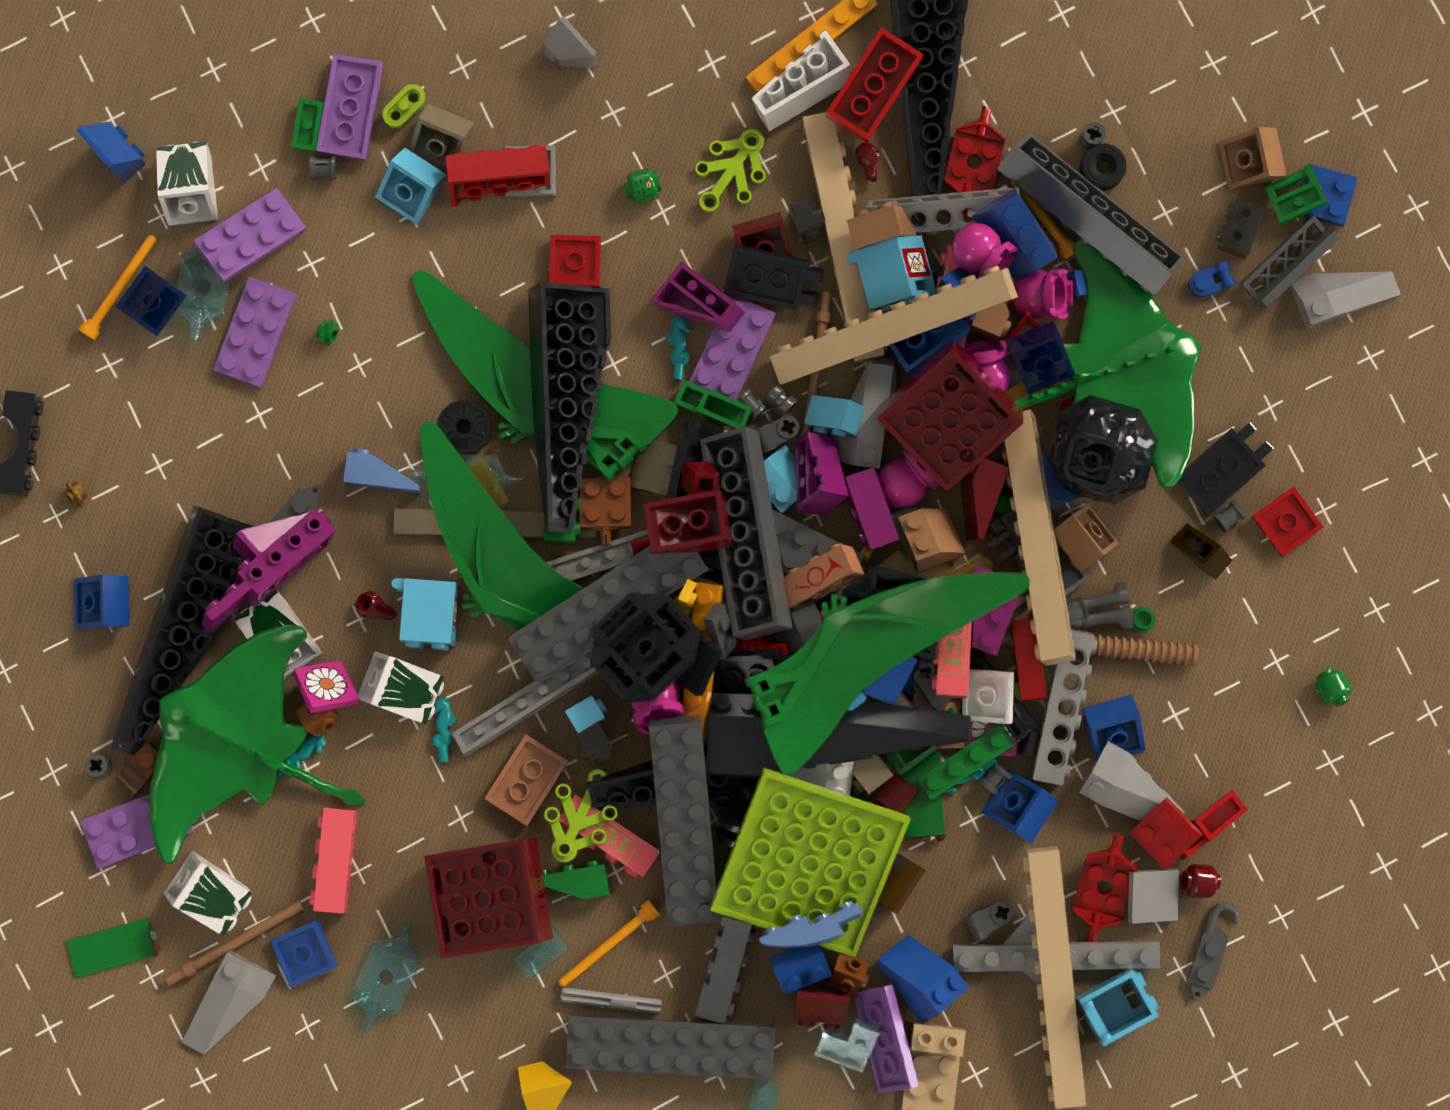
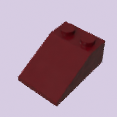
M780 212L732 226L737 245L793 256Z
M984 458L962 478L960 485L966 540L978 541L984 539L1007 476L1008 467Z
M720 490L644 504L651 554L701 552L732 547L725 496Z
M805 988L797 989L793 1019L799 1020L798 1025L814 1027V1022L824 1023V1028L839 1029L840 1025L846 1024L850 996L848 993Z

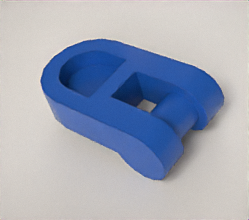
M1228 261L1193 274L1188 282L1191 294L1202 298L1237 285L1234 277L1231 278L1228 269H1230ZM1219 273L1222 282L1215 284L1213 275Z

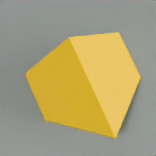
M543 1061L518 1067L521 1092L527 1110H556L572 1082Z

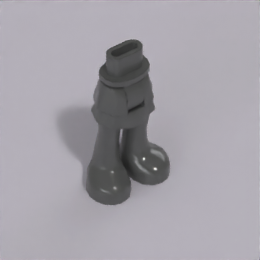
M1125 582L1115 584L1113 591L1107 594L1066 600L1071 629L1087 630L1089 627L1111 623L1119 624L1124 630L1133 629L1131 606L1088 615V610L1129 604L1130 598Z

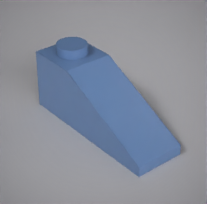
M355 448L354 452H347L343 479L346 485L413 493L422 492V488L374 455L369 454V450Z

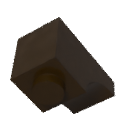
M1188 523L1170 541L1175 548L1186 555L1199 569L1214 579H1217L1232 562V559L1220 544Z

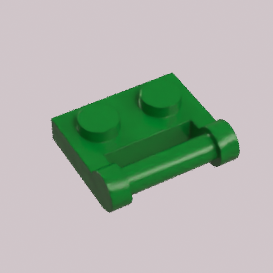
M1310 163L1303 166L1304 169L1273 183L1269 181L1263 184L1281 225L1328 204ZM1306 178L1309 179L1310 183L1279 197L1275 193Z

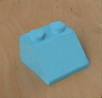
M404 148L390 161L375 198L417 224L439 193L447 174Z
M783 446L764 461L771 506L781 514H785L797 503L796 457L786 446Z

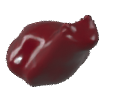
M863 142L855 150L859 164L865 168L866 180L876 182L880 151L870 142L868 144Z
M374 591L364 592L356 600L355 608L362 618L392 620L397 616L396 611L385 603L379 595H376Z

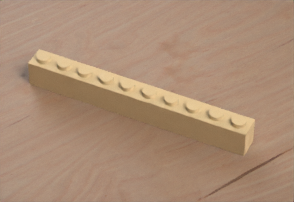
M826 112L804 116L802 124L844 321L846 323L858 318L859 322L868 320L867 314L875 312V310L869 309L858 264L849 263L847 259L850 253L857 251L854 249L847 224L848 219L854 218L853 205H856L854 190L849 191L847 181H851L849 166H844L842 157L846 156L844 142H839L837 133L841 132V128L825 117ZM885 346L853 358V364L884 358V352L888 351V348Z
M996 266L984 271L985 276L976 279L975 275L960 280L962 285L952 288V285L948 284L937 288L938 294L930 297L928 292L913 297L914 303L906 305L905 301L891 305V311L883 314L882 310L867 314L868 320L859 322L858 318L844 323L845 328L839 331L836 330V327L822 331V337L814 339L813 335L798 340L800 345L791 348V345L787 344L776 348L777 354L770 356L779 384L788 383L1018 298L1008 268L1000 270Z
M1031 410L1023 411V424L1004 440L1006 448L1002 449L1005 464L1008 463L1010 472L1007 473L1006 479L1009 488L1012 487L1014 496L1010 497L1012 511L1017 513L1018 521H1014L1016 535L1021 538L1022 544L1018 546V552L1021 561L1024 560L1026 570H1022V574L1027 575L1030 579V594L1026 595V601L1029 610L1033 611L1034 619L1030 620L1033 635H1037L1038 644L1034 645L1037 660L1041 659V662L1048 666L1076 660L1036 418Z
M1058 846L1026 849L1027 856L1022 857L1024 872H1029L1030 882H1025L1027 898L1032 897L1033 905L1032 908H1028L1029 922L1035 924V933H1031L1032 949H1037L1038 958L1033 959L1035 974H1040L1041 984H1036L1038 1000L1043 999L1044 1008L1039 1010L1040 1025H1045L1046 1035H1042L1043 1051L1048 1050L1049 1060L1044 1061L1046 1076H1051L1052 1086H1047L1049 1102L1054 1101L1055 1109L1086 1106Z

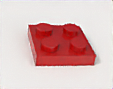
M551 235L549 283L600 287L601 236Z
M1294 486L1251 516L1281 557L1324 528Z
M1167 797L1130 832L1134 839L1165 871L1203 835Z

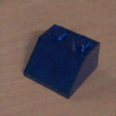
M144 266L115 307L158 337L187 295Z
M1054 321L1006 340L1028 395L1076 376Z

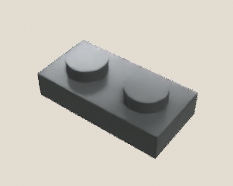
M715 603L705 616L704 622L710 641L723 651L720 659L725 660L737 642L732 634L730 618L725 604Z

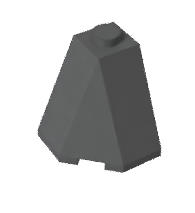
M814 600L791 609L790 616L793 629L776 633V641L778 643H786L788 651L800 650L824 619Z

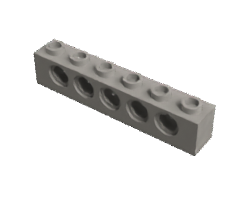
M1014 188L868 200L866 210L870 213L878 210V205L892 202V205L902 207L916 233L926 232L927 235H935L944 230L958 233L964 226L976 223L973 217H968L963 213L964 209L971 208L978 212ZM946 210L950 213L951 217L943 219L939 217L938 212ZM920 212L925 215L926 219L917 221L914 219L913 214Z
M1071 629L1074 650L1081 651L1082 658L1078 663L1068 661L1054 664L1040 729L1041 735L1037 744L1031 772L1033 780L1063 786L1064 779L1068 780L1070 776L1069 754L1074 755L1076 740H1073L1074 730H1079L1082 716L1078 715L1079 706L1085 704L1087 690H1083L1085 680H1089L1091 676L1092 665H1088L1090 655H1095L1097 640H1094L1092 633ZM1069 675H1073L1077 679L1076 685L1072 688H1066L1063 685L1064 679ZM1064 700L1070 701L1072 705L1067 713L1058 711L1059 703ZM1056 726H1065L1066 734L1063 737L1056 738L1053 736V730ZM1057 750L1061 752V758L1058 762L1051 763L1048 761V754L1051 751Z

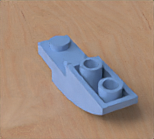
M848 902L837 908L839 912L829 916L828 913L818 916L814 919V924H811L808 917L797 915L787 920L788 925L780 929L775 926L764 931V936L759 938L761 944L775 948L792 949L821 945L845 936L841 926L863 916L864 913L858 903L852 904V902Z

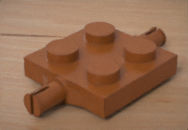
M601 475L596 478H583L580 488V530L601 532L600 546L605 547V537H607V547H610L612 545L611 532L618 529H631L630 477L614 478L611 482H608Z

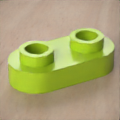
M416 84L405 86L385 106L383 110L385 123L393 129L405 126L425 105L426 95L424 90ZM412 95L418 96L416 102H410L409 98ZM394 113L401 114L398 120L392 119Z

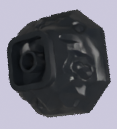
M1090 395L1060 411L1048 461L1055 471L1059 483L1063 485L1065 490L1093 501L1115 505L1146 488L1158 440L1140 409ZM1092 454L1097 456L1099 461L1094 460Z

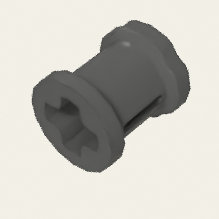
M1097 122L1087 124L1080 138L1082 145L1089 149L1094 145L1101 144L1106 135L1105 128ZM1092 132L1097 133L1094 140L1090 139Z
M310 156V178L331 177L336 179V156H332L331 159H316L315 156Z
M749 389L737 401L753 408L749 416V421L752 423L765 411L767 406L760 404L751 395L752 391Z
M1231 500L1228 507L1219 514L1214 513L1212 517L1221 530L1227 533L1229 527L1239 519H1245L1246 514L1236 501Z
M94 754L86 759L84 764L85 771L92 777H105L112 770V762L107 756ZM95 761L103 762L100 765L101 771L94 770L96 768Z
M995 762L994 768L985 778H981L979 782L997 796L998 789L1007 779H1011L1013 776L1003 766Z

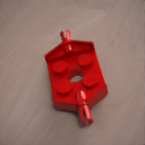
M982 106L980 118L977 122L956 128L944 178V184L955 193L994 190L998 173L997 168L1000 164L1006 138L989 123L991 107H988L985 116L987 106ZM971 156H976L980 159L981 166L976 169L970 168L967 164V159ZM968 208L964 209L963 213L967 215Z
M1113 834L1111 846L1108 849L1088 853L1085 857L1072 908L1078 916L1088 923L1089 929L1085 938L1087 942H1090V940L1091 942H1096L1099 929L1120 924L1124 921L1123 916L1129 897V871L1137 872V867L1121 853L1120 849L1124 836L1120 834L1119 837L1118 834ZM1102 880H1107L1111 883V888L1106 892H1101L1097 889V884Z

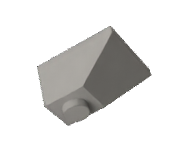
M564 16L558 20L542 41L543 48L545 49L543 54L551 63L556 61L561 67L596 68L599 66L597 52Z

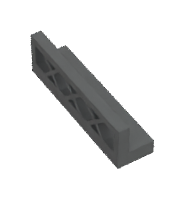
M1310 215L1241 281L1240 285L1258 306L1268 308L1340 238L1334 231L1326 230L1315 215ZM1313 224L1319 234L1313 240H1305L1306 229ZM1292 243H1299V253L1295 257H1287L1288 246ZM1274 260H1281V270L1277 274H1269L1270 264ZM1256 277H1264L1263 288L1256 293L1249 284Z

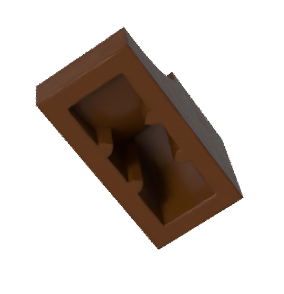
M147 742L114 779L131 797H135L153 779L159 751L153 743Z

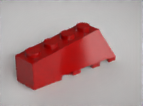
M532 145L527 148H505L498 151L481 150L477 153H454L445 156L451 207L460 205V200L469 198L471 202L480 201L482 195L491 193L496 197L502 196L513 188L520 192L550 185L546 146Z

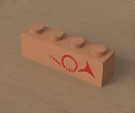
M840 543L832 545L827 549V553L808 559L807 564L801 568L789 570L784 577L789 611L812 600L817 602L864 575L853 547Z

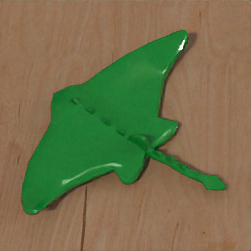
M1078 239L1074 243L1073 251L1081 270H1083L1087 292L1079 344L1059 343L1054 346V357L1063 372L1070 378V381L1060 383L1047 390L1032 393L1014 402L1021 409L1050 400L1074 389V404L1090 395H1094L1140 409L1158 440L1152 462L1158 484L1162 488H1172L1180 481L1191 458L1195 435L1193 374L1199 361L1201 343L1188 332L1175 327L1153 296L1145 292L1136 280L1124 275L1112 261L1104 259L1100 255V251L1095 247Z
M285 625L260 631L231 648L190 685L176 689L160 699L159 716L162 726V738L150 788V822L155 846L164 863L172 864L177 860L187 831L202 814L242 790H245L258 805H264L272 796L279 770L309 784L319 791L342 799L345 806H359L366 803L365 799L354 788L344 790L335 787L305 770L283 762L300 747L307 734L304 726L283 723L284 672L293 652L307 638V631L304 627Z

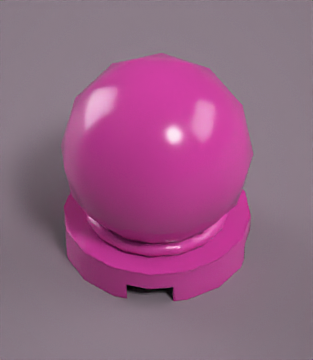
M972 223L964 226L955 235L952 243L953 259L961 269L971 274L979 273L977 279L985 276L984 271L996 266L1000 270L1008 268L1015 258L1011 253L1018 250L1009 241L1001 244L1000 236L994 229L982 223Z
M1052 269L1049 273L1044 270H1037L1016 277L1013 285L1018 298L1010 300L1011 305L1022 316L1028 312L1034 319L1043 318L1048 315L1051 319L1063 320L1068 317V314L1065 313L1067 306L1073 305V281L1067 280L1066 275L1068 271L1065 269Z
M991 339L966 343V349L964 350L1005 392L1010 383V370L1008 364L1002 359L1007 355L1006 342L1000 340L999 344H991Z
M906 448L902 451L905 455L903 460H893L887 463L878 474V480L886 503L894 509H907L918 504L924 497L926 487L930 486L935 490L940 485Z
M676 681L657 699L631 703L635 710L633 721L637 731L650 734L649 719L684 716V707L679 703L680 688Z

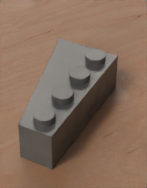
M722 915L695 1016L725 1024L726 1019L731 1020L735 1005L730 1004L733 994L738 995L742 981L737 979L740 969L745 970L748 954H744L746 944H752L755 930L751 929L752 924Z

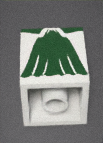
M207 142L157 147L158 198L168 226L218 220L212 158Z
M277 590L255 608L253 606L246 608L240 615L234 618L246 639L260 631L280 626L299 625L304 627L287 601ZM308 631L307 638L296 648L290 657L284 672V680L292 675L294 668L303 667L322 653Z
M375 651L358 697L361 701L426 724L434 714L435 706L433 705L436 697L443 690L444 682L442 681L444 676Z
M191 850L163 894L173 907L224 936L227 931H231L237 922L236 917L241 909L244 910L249 905L252 892L247 886Z

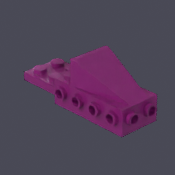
M314 508L309 513L237 532L233 548L245 561L237 568L238 572L235 575V583L225 591L226 596L221 601L215 599L205 608L206 613L203 615L202 626L208 633L247 600L255 608L331 543L336 531L330 525L331 520L324 512L321 511L319 513Z

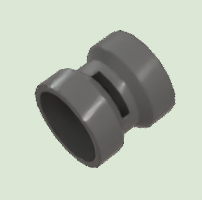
M778 384L762 402L767 407L776 408L775 415L780 419L798 401L793 396L786 397L785 388Z

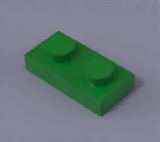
M299 98L291 144L292 149L317 153L316 148L324 102Z

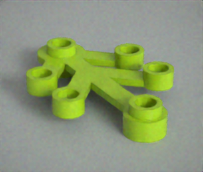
M748 129L741 134L739 139L723 142L715 140L710 144L709 151L714 157H720L724 151L740 150L733 158L712 162L699 161L696 164L695 172L699 177H706L710 172L725 170L712 191H707L700 196L699 205L704 212L713 213L718 209L719 197L734 176L738 188L737 201L741 205H747L751 202L752 194L747 187L743 163L749 155L753 169L751 181L757 185L764 183L766 173L762 169L759 151L764 146V137L761 132L756 129ZM753 138L756 140V144L749 146L747 140ZM720 145L722 149L716 153L712 150V147ZM705 165L708 170L705 173H701L698 171L699 166ZM759 172L763 175V178L755 180L754 174ZM747 193L749 195L748 200H741L740 194ZM711 199L714 201V205L706 207L705 201Z
M595 769L589 773L587 781H593L595 775L604 777L607 774L603 770ZM560 784L556 788V795L561 799L570 824L566 835L559 822L560 812L557 808L549 807L546 809L544 816L550 822L556 839L552 845V854L556 860L565 863L572 861L576 857L578 850L594 844L601 845L607 839L604 830L595 829L590 836L575 840L579 830L604 821H614L617 818L618 812L614 806L608 805L604 807L603 811L587 816L592 805L588 789L576 812L570 797V787L567 784ZM566 787L568 794L560 796L558 793L560 788ZM613 809L615 812L614 817L607 818L605 811ZM551 810L557 812V817L554 820H550L547 816ZM597 832H601L604 835V839L600 842L594 839V835ZM564 844L570 848L567 854L560 852V847Z

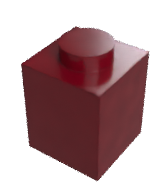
M707 461L684 462L680 486L689 495L717 490L719 473Z
M893 774L876 796V799L881 802V807L903 814L919 793V790L899 775Z

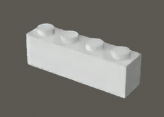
M826 30L819 36L820 39L813 46L810 44L803 50L804 54L795 62L791 61L779 77H774L752 97L756 112L769 131L839 91L852 73L850 63Z

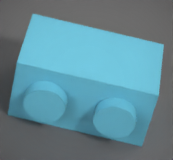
M812 395L804 424L812 427L813 432L816 434L827 436L828 432H831V435L839 438H846V435L857 436L865 407L847 399Z
M591 695L565 712L578 734L581 735L607 720L604 714L608 711L600 698L595 700Z

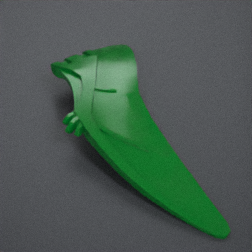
M423 270L415 272L412 276L414 288L442 346L467 382L484 402L505 421V423L498 424L500 430L509 429L499 434L501 439H508L516 435V437L510 440L512 445L518 444L526 438L535 440L530 348L430 273ZM602 384L601 390L598 391L596 402L598 405L591 440L587 445L586 454L588 455L586 462L596 469L603 478L611 482L620 469L624 470L634 460L633 457L638 452L642 453L647 446L649 447L672 424L679 414L677 405L670 400L658 396ZM629 443L631 446L625 450L623 446ZM608 460L612 461L613 463L608 467L605 465Z
M432 421L424 422L420 429V442L431 504L446 546L458 571L471 591V594H463V600H473V602L462 603V609L477 607L478 610L470 613L471 617L487 613L518 631L583 589L584 587L554 571L526 543L439 426Z
M997 572L933 578L875 594L847 607L846 597H841V605L837 607V594L831 595L832 609L828 610L827 602L822 603L825 619L815 634L800 650L781 664L744 679L747 687L750 686L753 694L751 696L756 711H760L763 719L761 723L765 729L764 733L774 759L782 773L791 774L797 771L813 756L830 736L862 690L896 665L1024 593L1030 587L1028 576L1021 573ZM767 680L770 689L762 691L759 682ZM776 704L779 713L772 716L769 706Z

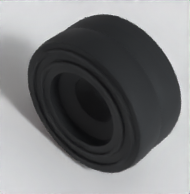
M1107 143L1097 144L1089 148L1084 154L1080 163V174L1100 190L1107 191L1116 187L1123 179L1127 168L1126 159L1123 153L1114 145ZM1099 161H1106L1110 165V171L1106 174L1099 173L1096 169V164Z

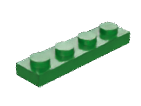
M1000 723L916 781L929 800L933 801L1015 746L1016 743L1003 724Z

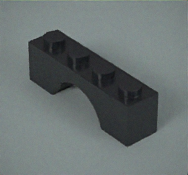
M5 390L2 415L16 426L19 434V444L14 455L6 462L0 464V494L28 497V491H31L33 488L34 479L31 476L32 466H35L37 460V452L34 451L35 441H38L40 437V426H37L38 417L42 416L44 403L37 394Z

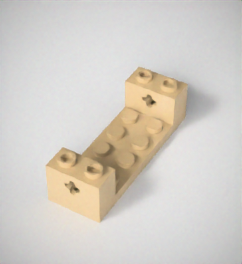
M912 1021L909 1048L919 1086L903 1090L901 1110H954L960 1056L963 1057L965 1029Z

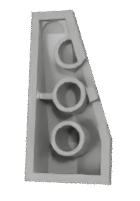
M1392 271L1313 273L1297 279L1290 286L1306 329L1401 295Z
M868 362L850 398L851 401L865 407L857 436L846 435V438L832 435L835 439L840 462L880 469L885 426L877 419L878 406L890 396L893 365Z
M1107 741L1084 778L1079 792L1104 807L1142 821L1166 797L1183 814L1185 813L1173 798L1152 780V776L1136 763V759L1129 752Z
M233 951L227 952L182 1043L202 1054H206L265 998L277 975Z

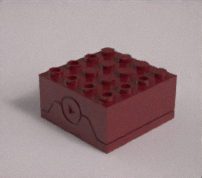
M953 338L878 406L877 419L934 479L948 491L1023 424V411Z
M537 837L424 856L441 959L535 944L553 939Z

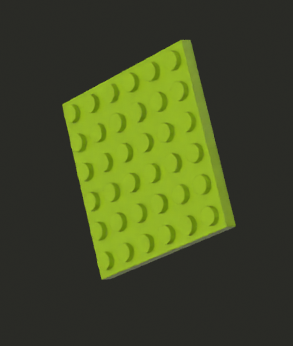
M764 768L711 902L710 911L762 928L770 929L777 926L780 929L788 925L787 920L797 915L808 917L811 924H814L815 918L825 913H828L829 916L839 912L837 908L845 903H858L864 915L841 926L845 936L820 945L821 947L855 957L911 819L908 815Z

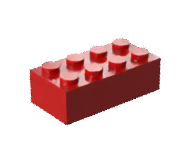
M881 27L828 108L825 117L868 144L921 62L924 54Z

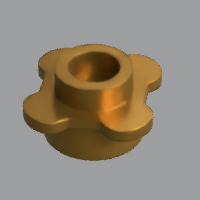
M78 482L73 484L66 483V497L73 505L77 503L78 506L82 507V503L88 498L87 493Z

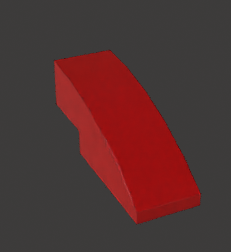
M1034 617L1011 620L1010 625L1021 702L1047 698L1043 663L1041 659L1037 660L1034 645L1038 644L1037 635H1033L1030 620L1034 619Z
M1233 790L1229 791L1191 820L1203 835L1180 856L1182 860L1190 857L1248 811Z

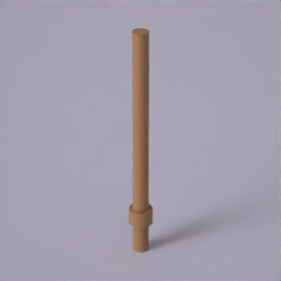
M822 292L820 309L816 312L815 322H818L815 339L822 337L821 332L827 330V324H830L832 313L829 310L832 293ZM821 370L810 374L801 436L806 432H812L813 429L805 425L804 422L811 396H817Z
M299 900L198 959L187 961L181 965L182 968L165 977L167 984L171 986L185 977L190 978L196 975L199 969L304 910V906Z

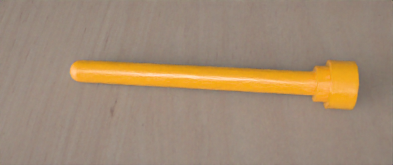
M1010 182L1014 188L1019 187L1014 182ZM1019 187L1022 199L1060 245L1058 247L1061 251L1059 254L1065 261L1074 257L1073 247L1076 241L1067 239L1046 211L1042 209L1041 205L1034 198L1026 196Z
M154 235L146 237L91 319L88 318L86 322H82L78 328L81 333L94 341L100 334V323L155 244L156 237Z
M649 899L640 905L641 909L638 910V915L564 974L558 981L559 985L566 987L645 921L647 923L651 920L655 921L661 916L655 905Z

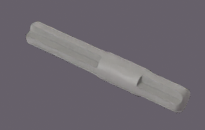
M565 987L562 988L560 996L561 1002L634 1012L660 1014L662 1000Z

